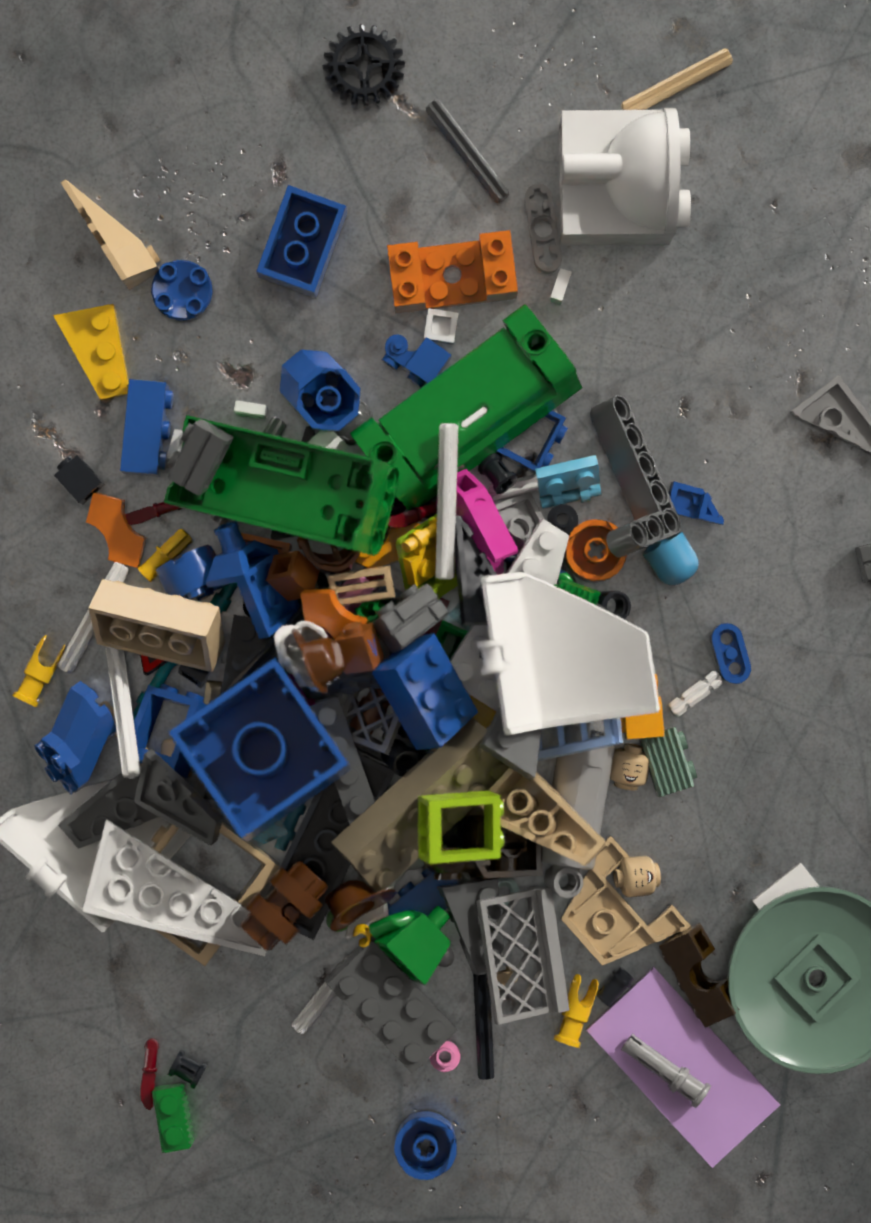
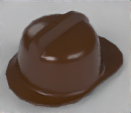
M292 629L295 640L302 652L310 679L319 692L322 694L326 693L327 684L340 676L345 667L339 644L330 638H321L307 642L298 630Z
M358 880L342 883L325 898L334 918L330 925L331 931L341 930L351 925L361 916L386 904L397 894L396 890L386 889L375 892L366 883Z

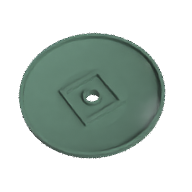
M817 886L796 889L764 905L753 915L741 931L735 942L728 966L729 999L736 1012L734 1017L744 1035L754 1047L772 1061L799 1072L827 1074L853 1068L871 1058V902L858 894L834 887ZM814 970H821L824 974V980L818 986H811L809 983V975Z

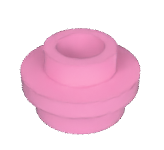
M446 1041L430 1057L432 1066L441 1072L452 1071L460 1062L459 1048L453 1042ZM441 1052H449L451 1059L448 1062H442L439 1059Z

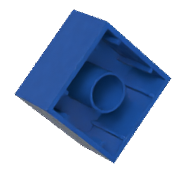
M276 659L264 665L169 731V734L235 830L247 842L352 770Z

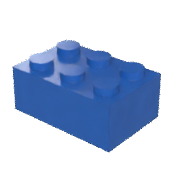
M288 185L256 271L258 277L316 298L348 213L346 205Z
M435 634L419 636L400 651L392 653L372 671L416 750L441 748L478 713Z

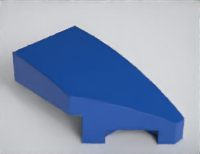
M675 481L671 482L668 494L679 516L718 525L724 524V519L722 515H719L708 492L705 493L703 489Z

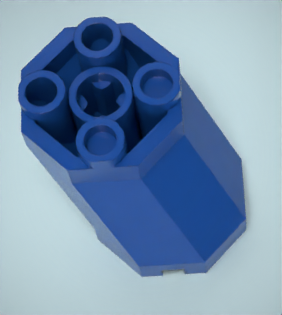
M299 350L282 365L279 391L313 430L340 432L359 416L361 388L327 352Z
M81 681L69 689L51 732L34 746L38 755L47 764L45 771L53 782L60 780L63 787L71 795L87 784L105 742L114 736L116 732L115 722L110 710L105 704L100 707L95 701L99 696L93 689Z

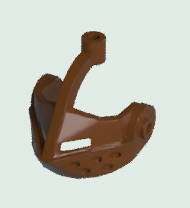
M302 537L296 539L299 549L303 551L304 556L312 564L334 574L350 572L352 565L360 552L345 548L338 551L337 546L330 545L332 554H319L311 550L308 539Z

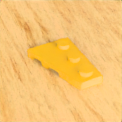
M108 304L53 315L100 400L128 396L129 379L115 305Z

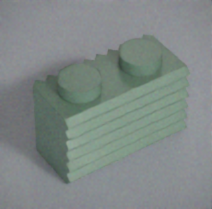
M676 727L664 729L663 737L639 738L640 745L643 747L642 751L645 752L649 761V773L657 797L694 787L692 779L697 778V773L693 761H686L683 750L688 749V745L683 731L677 732Z

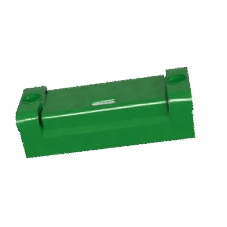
M526 304L502 320L506 329L504 327L379 418L378 424L373 417H370L350 432V435L366 457L378 459L399 469L400 477L395 496L404 504L407 510L421 507L438 495L440 424L453 423L458 425L457 472L464 469L471 471L486 457L505 446L583 388L576 374L577 370L570 359Z
M186 415L182 432H184L188 424L194 425L201 418ZM202 419L234 437L210 486L202 495H196L175 482H172L167 487L164 503L375 556L380 552L383 545L400 476L399 469L396 466L378 459Z

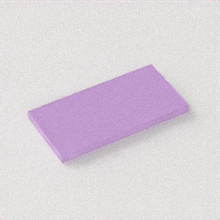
M654 966L586 1028V1031L712 1168L780 1106L776 1099L710 1027H704L701 1020L694 1014L693 1009ZM631 1034H634L679 1068H688L690 1070L689 1074L703 1084L709 1083L711 1085L709 1092L697 1108L692 1107V1102L679 1092L673 1093L670 1091L667 1082L621 1050Z

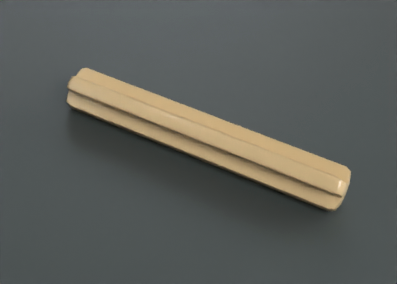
M724 48L623 101L621 105L622 110H646L724 69L733 62L730 52L727 48Z

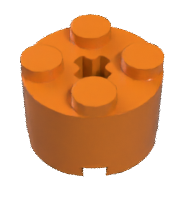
M599 519L587 520L576 526L570 533L564 558L571 572L576 577L587 582H602L610 579L622 569L627 555L623 557L614 556L608 548L606 539L610 531L618 528L615 524ZM592 543L595 547L602 546L603 550L600 552L602 558L598 559L597 556H589L588 552L591 550L589 544Z

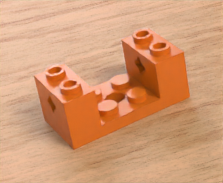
M510 230L481 233L477 241L421 248L418 247V241L387 245L396 314L428 310V308L439 309L517 299L518 287ZM450 267L457 268L461 272L460 280L456 283H448L443 277L446 269Z

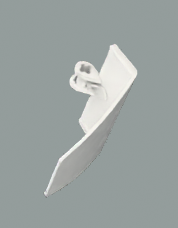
M523 572L482 577L490 640L477 642L478 649L481 648L484 663V667L481 668L482 674L496 673L502 720L506 735L542 728L659 712L660 707L648 632L580 597Z
M113 779L85 786L72 795L64 792L11 808L0 817V843L30 869L25 878L29 882L33 880L45 891L44 895L47 898H50L54 893L59 894L99 931L104 933L116 920L82 912L100 841L78 849L58 825ZM158 817L124 831L152 847L154 842L151 839L161 825L166 828L169 822ZM179 828L161 854L171 859L191 835Z

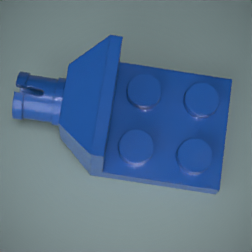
M227 522L214 529L215 535L221 544L222 552L214 557L206 579L207 587L236 582L259 639L270 637L280 627L284 626L300 608L298 600L287 601L266 581L273 556L279 554L278 550L256 540L245 542L239 530L238 522Z

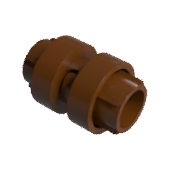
M301 861L296 862L288 872L281 867L269 880L275 887L266 898L257 893L245 906L250 913L241 922L240 927L267 952L272 950L280 940L287 945L299 932L293 925L302 914L311 919L323 906L318 899L327 890V885Z

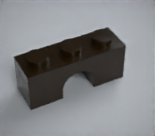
M700 922L685 931L670 936L659 946L664 961L670 965L680 989L687 995L692 1004L694 1014L701 1020L705 1028L736 1014L729 999L727 978L715 981L707 977L702 970L701 961L708 957L715 948Z

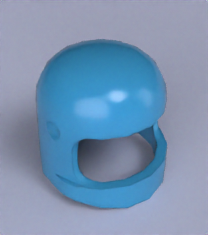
M683 532L648 546L643 552L645 560H648L660 581L669 586H675L687 581L696 573L699 567L698 557Z

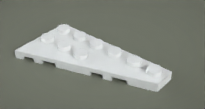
M541 518L506 574L523 572L551 585L557 584L569 535ZM472 625L451 657L450 662L467 693L497 711L500 706L496 673L482 674L481 668L484 667V663L479 658L477 642L490 640L488 625Z
M106 819L82 912L253 954L266 955V950L240 927L241 922L250 913L243 905Z

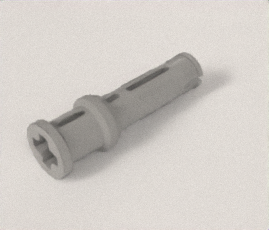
M634 1034L630 1035L621 1049L667 1082L670 1091L673 1093L677 1091L692 1102L691 1106L694 1108L699 1106L711 1088L709 1083L703 1084L689 1074L690 1070L688 1068H679Z

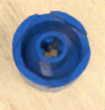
M211 545L201 546L182 554L181 558L175 561L172 559L156 569L166 594L179 595L189 600L197 598L198 601H201L213 595L214 591L228 585L207 587L206 579L216 556Z
M421 1111L410 1114L400 1124L395 1136L394 1153L405 1173L416 1179L431 1180L451 1168L456 1158L457 1140L453 1126L445 1117L435 1112ZM425 1139L430 1140V1145L434 1147H428L427 1151H422L421 1144L419 1143H423Z

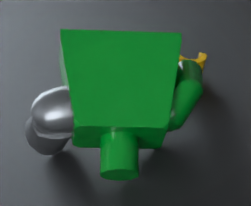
M436 906L428 916L414 910H405L381 918L369 926L358 924L353 929L352 937L358 934L366 935V937L359 940L358 945L360 947H367L371 937L376 938L374 943L410 980L422 985H426L437 966L448 967L454 961V952L449 947L451 942L440 931L450 919V916L439 906Z

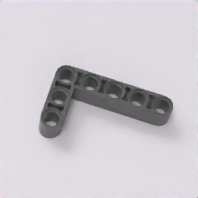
M616 395L591 408L590 417L635 519L607 534V545L611 553L616 557H623L678 534L681 529L680 519L628 401L623 396Z

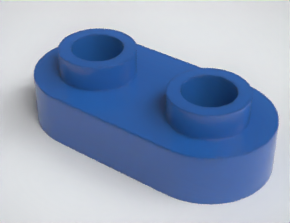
M724 623L718 625L712 631L711 644L720 675L728 683H742L751 673V663L742 633L733 624ZM723 633H728L731 636V642L728 645H724L721 642L720 638ZM733 662L740 666V671L737 674H732L729 671V666Z

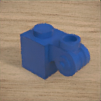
M392 335L385 343L386 353L382 358V361L394 370H397L399 366L409 373L407 379L422 388L424 384L426 385L441 374L451 360V354L427 337L416 351L411 352L408 351V342L404 336Z

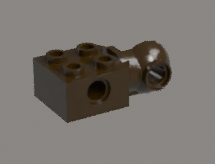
M469 815L465 823L462 847L441 848V851L484 848V815ZM502 826L501 831L504 836V845L501 849V858L428 864L423 861L426 868L434 874V880L462 879V872H468L471 878L543 876L542 845Z

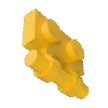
M437 517L430 520L429 525L424 529H417L410 533L409 538L402 542L403 550L409 553L402 558L409 585L415 584L418 587L435 576Z

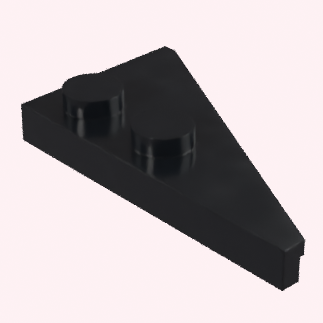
M456 516L455 564L461 626L488 625L481 579L485 576L497 575L485 553H481L471 536L474 534L468 524L462 520L461 516Z

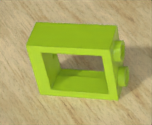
M489 790L419 795L418 858L428 864L501 858L504 836L501 831L500 818L504 814V806L500 795ZM484 805V848L441 851V808Z

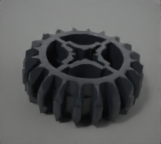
M360 24L358 33H354L352 26L347 27L349 36L345 37L343 33L338 32L337 39L340 43L330 41L328 45L333 52L324 53V59L330 62L322 66L324 72L330 73L325 77V82L327 84L334 83L331 87L332 94L342 91L340 101L345 102L351 96V106L356 107L358 99L363 100L364 108L369 107V99H374L375 105L379 106L381 104L379 96L383 95L385 99H391V93L388 88L398 91L399 84L395 80L404 79V73L399 71V69L405 68V61L398 59L403 55V51L401 48L393 49L397 45L395 38L386 41L388 37V31L383 30L378 36L376 35L377 26L375 25L371 26L370 32H365L364 24ZM358 45V52L354 57L345 59V62H340L347 50ZM368 45L379 48L388 60L372 56L368 52ZM363 53L365 54V61L368 62L365 79H363V72L360 71ZM388 70L387 75L380 83L370 87V80L375 74ZM340 72L356 76L360 80V88L348 84L342 78Z

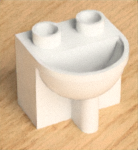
M664 108L663 110H565L561 112L559 122L560 245L670 244L677 227L690 226V190H680V166H689L690 131L689 128H679L676 108Z

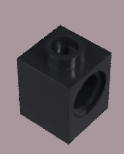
M78 455L74 458L71 456L65 458L57 466L59 471L54 475L76 501L82 505L92 497L93 493H97L105 486V483Z

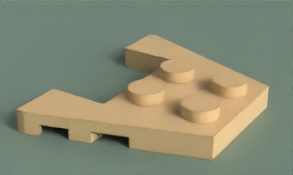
M611 835L605 840L607 842L606 846L597 854L594 868L588 870L583 878L581 891L577 896L572 897L561 917V920L602 966L691 927L672 904L649 925H646L606 880V877L621 864L622 859L629 857Z

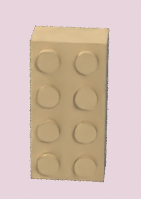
M102 579L88 607L96 642L99 645L213 672L225 645L220 609L209 602H197L185 599L179 595H168L156 592L150 588H139L127 585L121 581Z

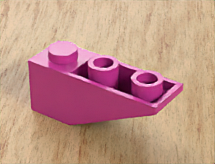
M467 469L457 472L456 516H461L462 520L468 524L474 534L471 537L476 546L494 563L517 554L518 548L486 487Z

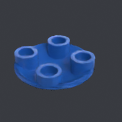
M176 260L164 263L157 271L152 281L151 295L155 306L165 316L174 320H190L199 316L208 307L212 298V283L207 271L203 267L191 261Z

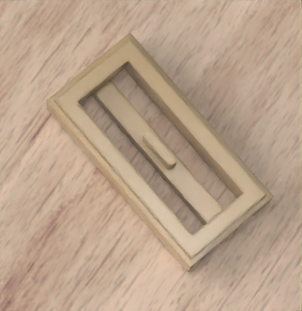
M390 565L328 575L329 588L335 590L337 599V593L380 586H386L387 591L339 598L338 601L342 606L395 597ZM380 574L385 576V579L336 586L335 581Z

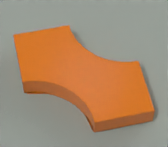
M96 492L93 493L86 523L95 526L104 535L109 549L108 560L138 568L147 537L137 533L127 522L125 517V500Z
M304 589L300 593L305 621L324 628L331 634L334 640L341 633L343 627L349 623L361 622V624H368L366 617L354 615L346 610L338 601L333 589Z

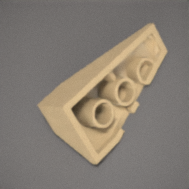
M65 179L61 182L129 291L157 273L159 268L156 263L161 260L151 245L145 248L139 238Z
M509 767L489 789V791L500 795V799L503 802L504 814L500 818V826L573 861L587 866L607 844L537 771L536 777L528 780Z

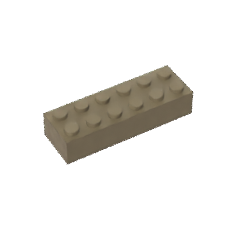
M474 718L468 721L441 748H433L331 842L357 874L375 892L385 890L419 859V795L487 791L509 769L507 765L479 747L487 729ZM476 805L441 808V837Z

